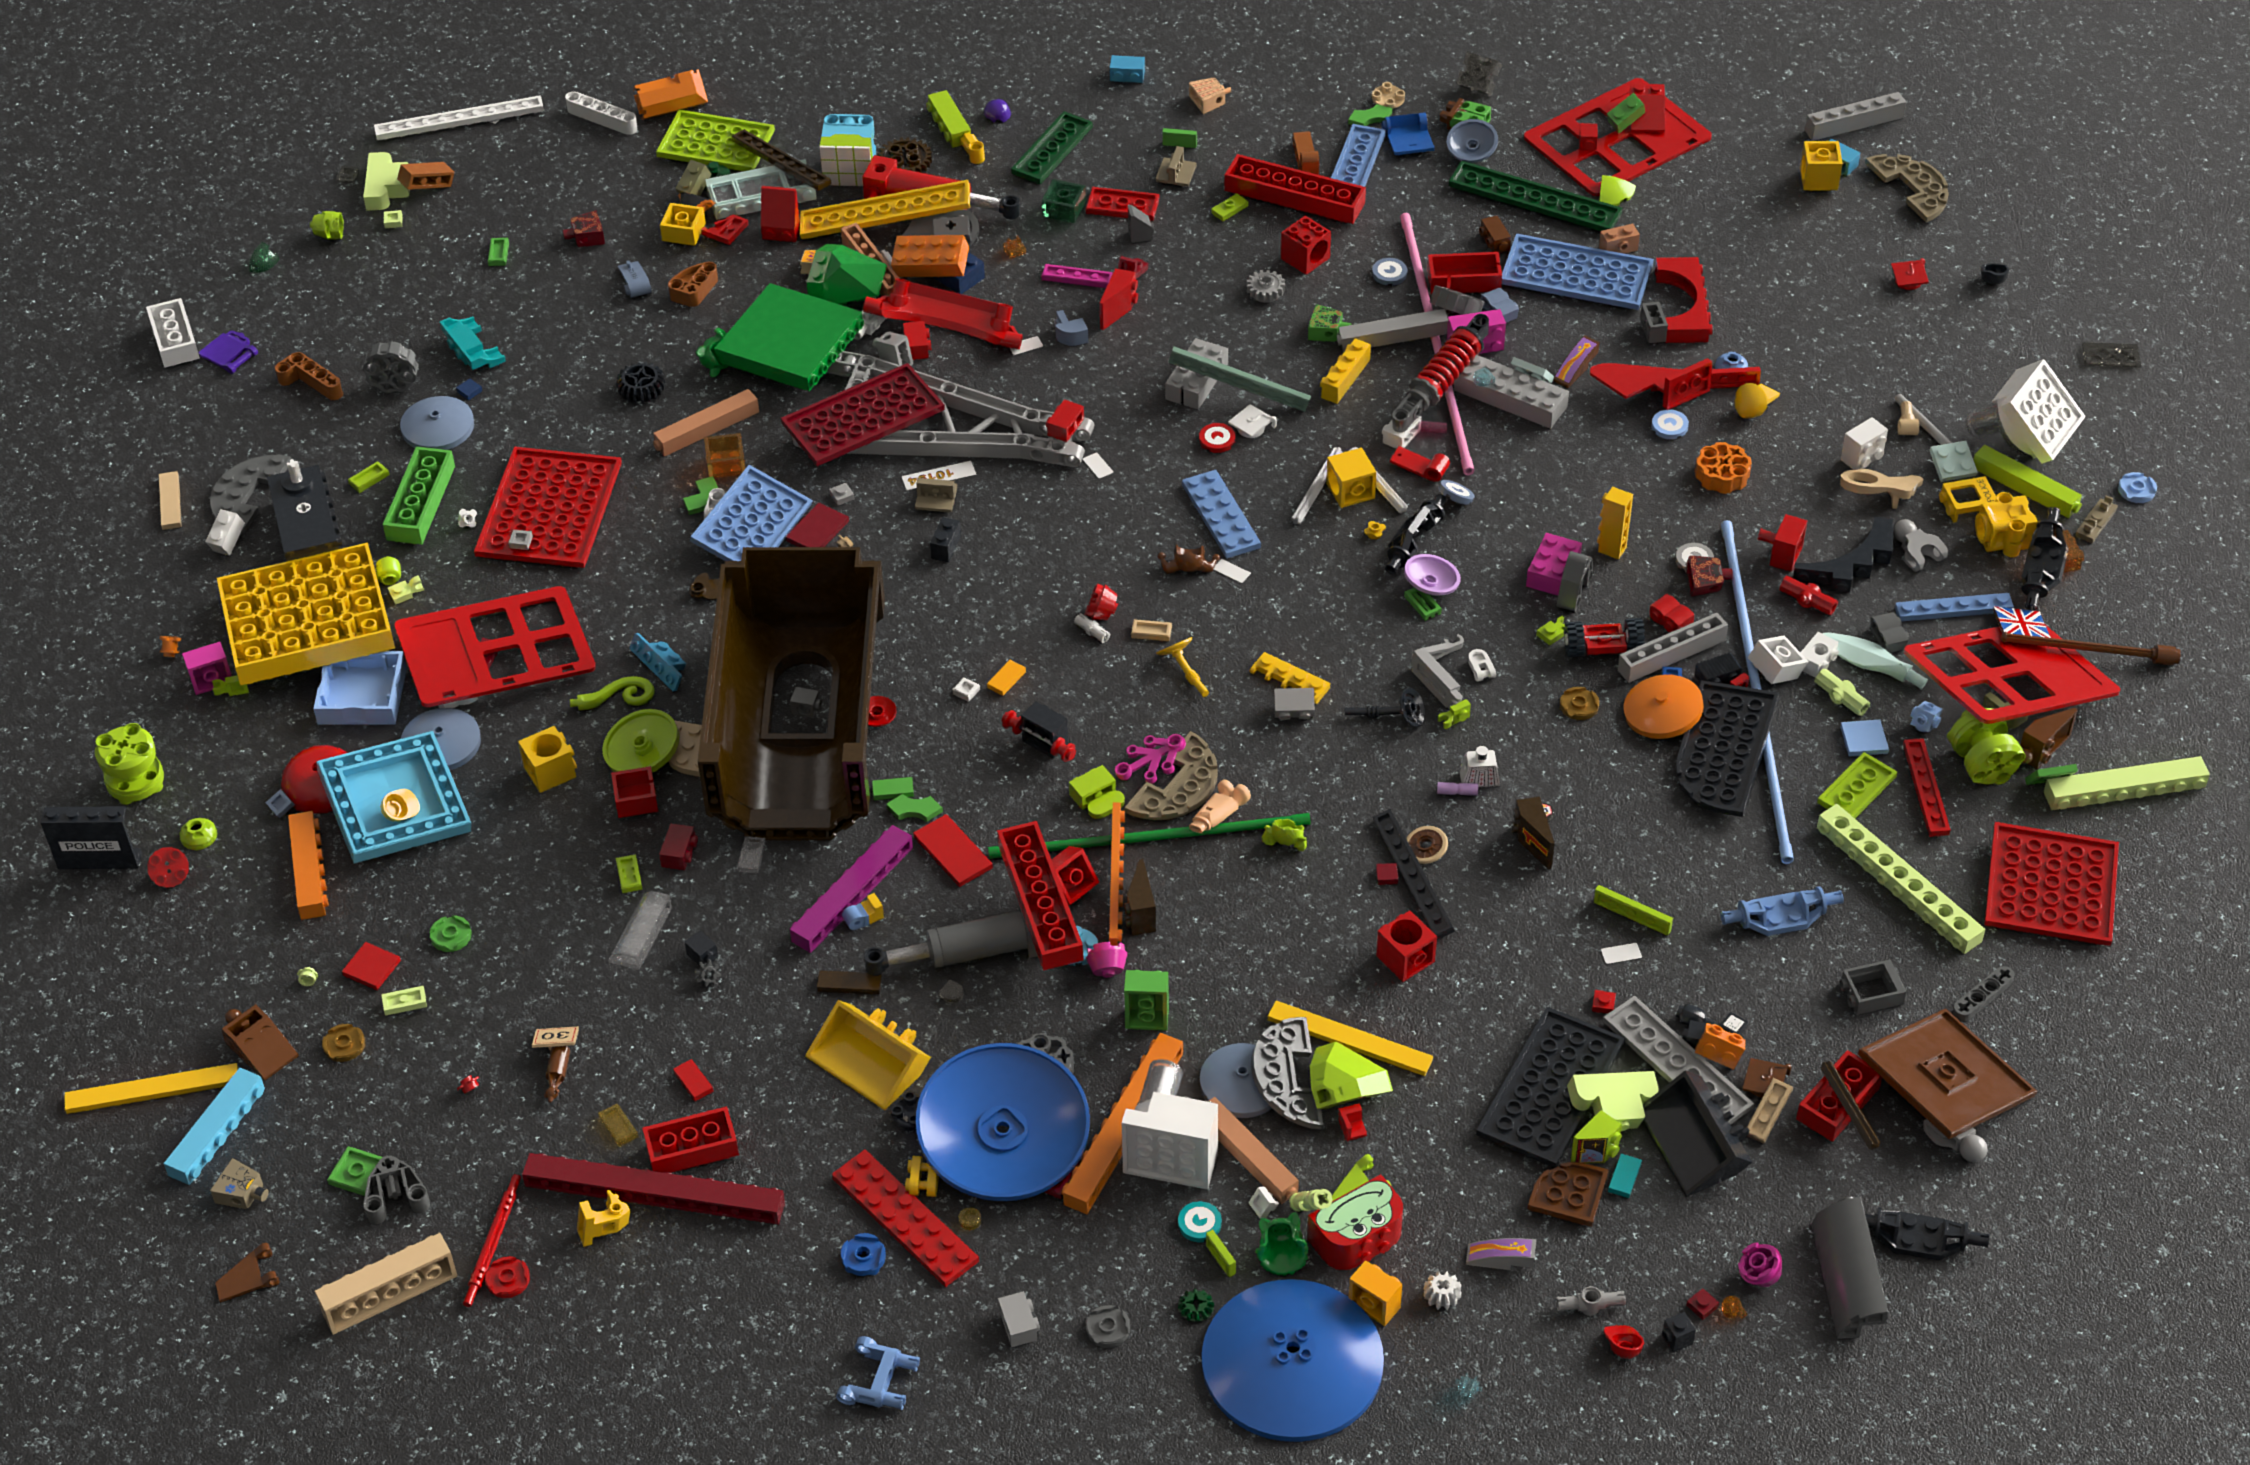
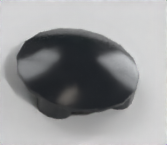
M907 1091L903 1094V1097L894 1102L891 1108V1116L898 1125L906 1128H916V1110L920 1095L915 1094L913 1091Z

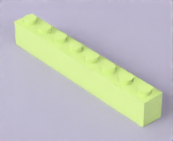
M2199 756L2051 778L2046 781L2044 794L2051 810L2066 809L2184 790L2201 789L2206 787L2210 774L2202 757Z

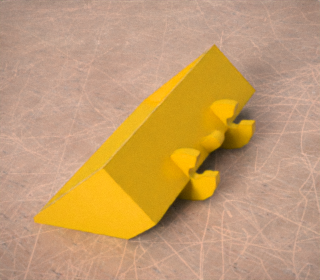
M838 1000L805 1057L883 1110H886L920 1077L931 1057L912 1045L916 1037V1031H911L908 1028L901 1036H898L894 1033L897 1023L891 1021L887 1028L882 1025L886 1017V1011H881L877 1008L868 1016L852 1004Z

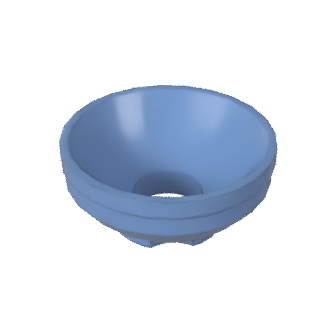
M1736 352L1722 354L1715 363V369L1748 367L1747 360ZM1728 358L1737 359V361L1732 362L1729 361Z

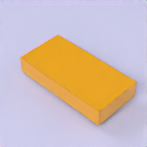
M1009 660L987 683V688L1004 696L1026 673V667Z

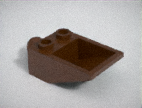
M2068 709L2035 720L2024 731L2020 746L2026 758L2021 763L2029 764L2036 769L2042 764H2047L2052 754L2071 736L2078 709Z
M256 1004L243 1014L237 1009H231L226 1013L225 1020L228 1024L222 1028L225 1043L264 1081L299 1056L269 1016Z

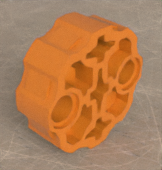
M1716 442L1714 445L1705 446L1700 450V455L1696 461L1695 476L1707 490H1714L1723 494L1731 493L1734 490H1741L1746 486L1747 479L1750 477L1751 458L1738 445Z

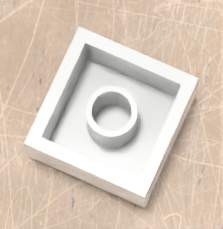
M1872 417L1846 432L1841 460L1853 470H1859V468H1866L1870 463L1881 459L1884 455L1888 429Z
M1785 636L1758 640L1748 656L1754 667L1771 684L1798 679L1808 663Z

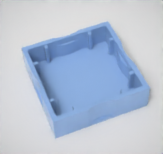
M403 651L378 652L348 661L324 665L322 667V680L317 690L313 708L317 724L396 725L407 669Z

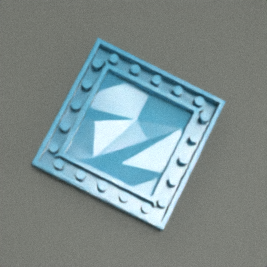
M433 731L317 761L318 774L353 863L471 832L470 818ZM399 789L410 790L419 802L420 810L418 814L399 822H392L386 819L381 813L380 808L381 801L385 795Z

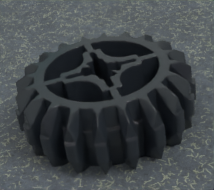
M640 362L638 364L631 363V366H625V369L620 370V374L617 375L616 386L619 394L623 399H627L628 402L634 401L635 404L638 401L642 403L644 401L650 402L651 399H657V395L660 396L662 391H664L665 377L662 370L658 366H654L653 363L649 365L647 362L640 364Z

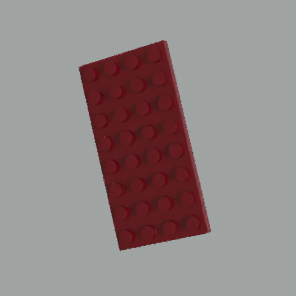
M906 363L781 418V423L815 465L819 466L945 410V405L910 364Z

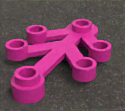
M1172 734L1167 739L1155 738L1149 735L1144 738L1146 748L1137 747L1136 745L1128 746L1126 751L1129 758H1136L1138 755L1145 757L1130 765L1126 762L1116 765L1115 772L1117 777L1124 781L1128 780L1132 772L1150 763L1144 777L1146 782L1150 784L1157 781L1156 771L1160 760L1167 753L1166 761L1162 763L1161 767L1165 774L1173 773L1175 769L1173 762L1177 752L1185 748V739L1179 734ZM1156 745H1157V746H1163V747H1161V748H1159V749H1152V748H1154Z

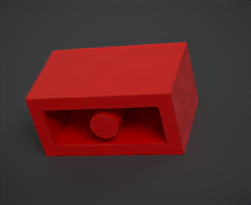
M925 321L903 323L904 335L908 338L912 359L929 358L928 351H932L931 340H927L930 338L929 328H925Z
M1064 399L1056 407L1053 415L1048 417L1046 421L1047 436L1068 442L1084 420V406Z

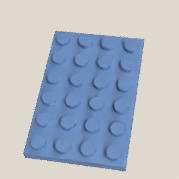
M748 465L691 535L690 541L724 561H741L743 547H779L786 538V535L795 527L812 505L813 500Z

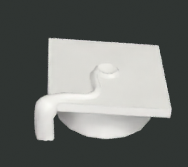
M1250 404L1228 421V424L1237 428L1242 436L1255 438L1263 434L1265 426L1272 422L1271 426L1275 428L1277 426V419Z

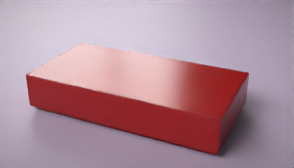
M692 1059L673 1068L674 1074L694 1101L714 1092L712 1085Z

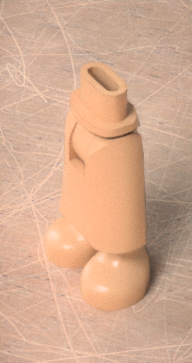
M1228 780L1219 782L1217 786L1219 793L1213 794L1193 818V822L1189 825L1190 830L1202 833L1204 830L1207 831L1211 827L1217 826L1238 810L1239 806L1246 804L1250 800L1251 794L1248 788L1242 784H1238L1234 788Z

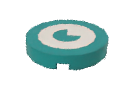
M1202 1201L1192 1202L1186 1205L1179 1213L1178 1227L1181 1230V1234L1190 1241L1204 1242L1206 1240V1232L1213 1229L1218 1235L1221 1230V1213L1210 1203Z

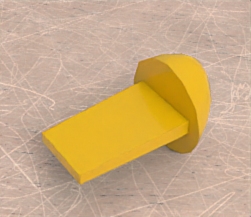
M1746 383L1741 385L1736 392L1734 400L1735 409L1739 416L1745 419L1761 416L1767 409V404L1778 398L1780 393L1763 384Z

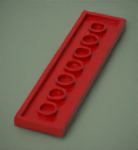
M866 1149L832 1173V1179L945 1287L979 1262V1256L914 1195H909V1191L905 1190V1186Z

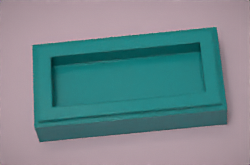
M1621 1154L1608 1192L1630 1198L1642 1160Z

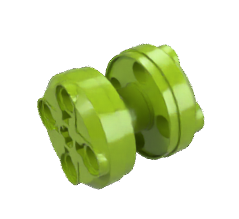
M1965 710L1947 734L1953 749L1959 756L1965 758L1964 766L1974 783L2003 784L2010 779L2011 775L2026 758L2018 741L2013 736L2007 734L2008 727L2006 721L1984 724L1969 711Z
M130 723L113 729L106 734H101L96 738L95 757L99 767L104 772V783L112 797L118 799L121 804L127 805L134 801L145 799L162 790L164 771L160 761L155 756L156 751L153 738L139 724Z

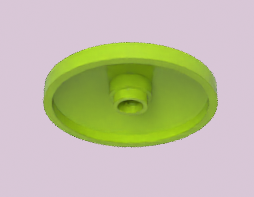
M645 709L633 712L623 717L610 729L603 743V757L613 772L651 766L653 773L664 766L675 754L680 741L679 729L673 718L663 711Z

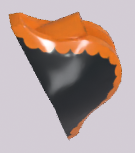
M679 193L678 195L680 204L704 207V212L715 204L710 199L690 193Z

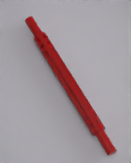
M517 1174L512 1176L507 1191L503 1193L469 1280V1289L463 1305L466 1307L472 1306L477 1291L481 1289L485 1273L489 1268L516 1199L515 1193L521 1180V1176Z

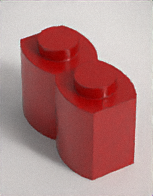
M1665 594L1650 605L1649 615L1651 619L1664 625L1668 632H1673L1694 623V613L1688 607L1680 604L1671 595Z

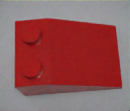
M1630 84L1629 96L1634 93L1644 103L1645 113L1630 125V131L1665 133L1664 84Z
M762 186V239L796 242L800 232L796 189Z
M1115 268L1099 303L1101 330L1106 329L1131 311L1133 304L1137 303L1138 293H1136L1138 280H1136V272Z

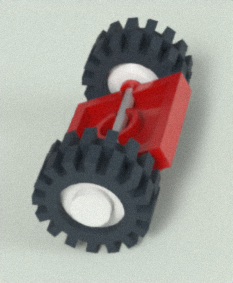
M1642 618L1625 619L1623 631L1620 623L1583 625L1582 621L1565 622L1564 646L1567 657L1584 656L1585 646L1588 655L1625 653L1645 644V630Z

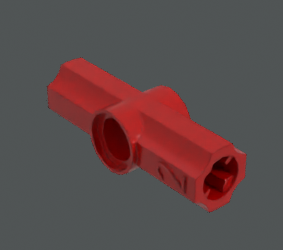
M1786 575L1780 585V591L1796 598L1799 605L1804 608L1812 606L1828 615H1832L1838 606V600L1821 593L1820 588L1816 584L1808 583L1805 585Z

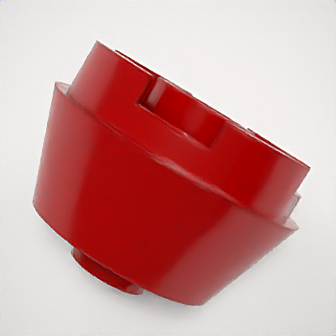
M1101 584L1095 585L1089 604L1086 607L1085 615L1091 617V620H1108L1111 613L1114 614L1117 609V594L1106 584L1104 586Z

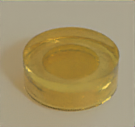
M971 1207L963 1209L959 1214L960 1226L965 1230L978 1228L981 1224L980 1212Z

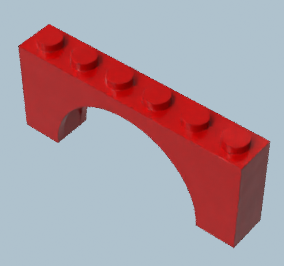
M1656 258L1654 270L1656 283H1666L1681 288L1691 296L1695 303L1689 311L1681 315L1665 317L1668 324L1665 343L1708 342L1709 335L1713 333V326L1709 324L1711 314L1707 312L1709 302L1705 300L1707 290L1703 288L1705 277L1701 276L1703 274V265L1699 264V258Z

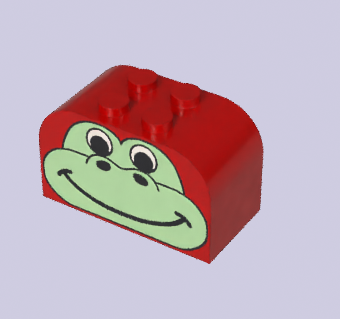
M1380 1174L1335 1199L1328 1208L1310 1213L1308 1215L1307 1240L1330 1267L1338 1270L1355 1268L1364 1263L1365 1260L1369 1262L1379 1253L1387 1252L1398 1242L1402 1230L1403 1202Z

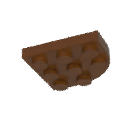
M1579 1162L1562 1163L1559 1167L1550 1171L1548 1169L1538 1178L1534 1185L1528 1210L1592 1227L1609 1170Z

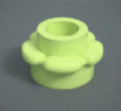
M310 967L300 969L297 973L299 976L298 981L303 986H312L318 978V973Z

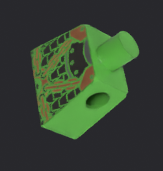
M1316 304L1308 326V340L1335 342L1337 341V335L1340 334L1339 327L1349 326L1351 323L1342 322L1343 313L1341 311Z

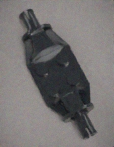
M1437 494L1433 501H1423L1420 510L1403 523L1388 544L1389 550L1387 551L1390 561L1385 566V570L1389 574H1395L1399 567L1404 568L1408 559L1417 552L1418 547L1413 540L1419 532L1417 528L1429 531L1437 522L1442 521L1445 516L1442 506L1447 502L1444 495Z
M2049 507L2046 519L2038 521L2036 525L2037 531L2028 548L2022 573L2023 585L2021 587L2022 592L2028 595L2025 603V608L2028 610H2032V606L2033 610H2036L2039 598L2046 597L2049 591L2061 583L2068 547L2063 535V525L2057 522L2060 509L2053 507V512L2052 507Z
M1881 1207L1877 1208V1212L1874 1215L1865 1214L1868 1228H1872V1231H1874L1873 1237L1881 1240L1889 1249L1897 1254L1942 1260L1958 1252H1964L1968 1244L1988 1248L1990 1234L1970 1231L1966 1221L1961 1224L1942 1218L1900 1211H1882ZM1881 1225L1893 1228V1236L1881 1230ZM1947 1238H1960L1959 1243L1946 1245Z

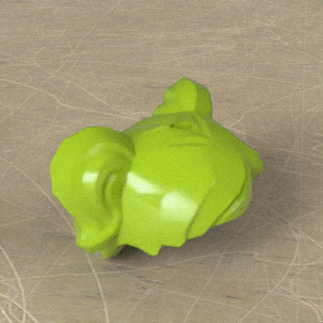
M1290 819L1274 820L1272 826L1266 825L1264 827L1266 830L1262 835V842L1266 845H1274L1276 842L1287 846L1294 845V848L1302 852L1307 848V840L1303 836V825L1296 826Z

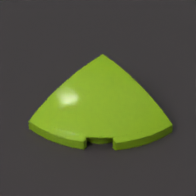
M1602 175L1599 201L1619 206L1620 202L1625 198L1626 201L1631 199L1636 186L1620 178Z

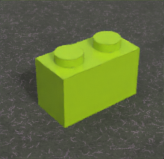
M1103 765L1091 769L1089 772L1069 782V795L1082 810L1087 808L1092 800L1116 790V780Z

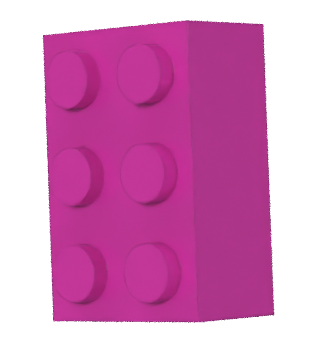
M1501 309L1448 317L1447 340L1450 339V336L1457 327L1467 326L1475 315H1487L1489 318V333L1483 339L1484 349L1481 353L1504 350L1506 322Z
M1546 533L1528 569L1526 587L1558 596L1570 551L1581 554L1582 543Z

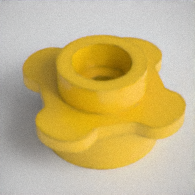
M1370 521L1364 533L1371 539H1379L1382 537V532L1386 529V526Z

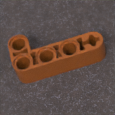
M1310 131L1292 133L1298 170L1319 175V153L1314 151Z
M301 352L292 353L275 365V372L280 385L287 386L300 379L330 400H338L343 396L340 379Z

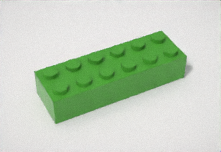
M425 447L415 448L383 523L387 541L423 544L455 468L451 450Z

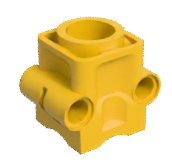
M2001 492L1997 494L1995 502L1981 504L1980 511L1975 519V529L1979 542L1984 545L1987 552L2002 550L2004 555L2016 557L2019 555L2020 550L2029 548L2038 521L2029 510V502L2025 495L2013 497L2007 492Z

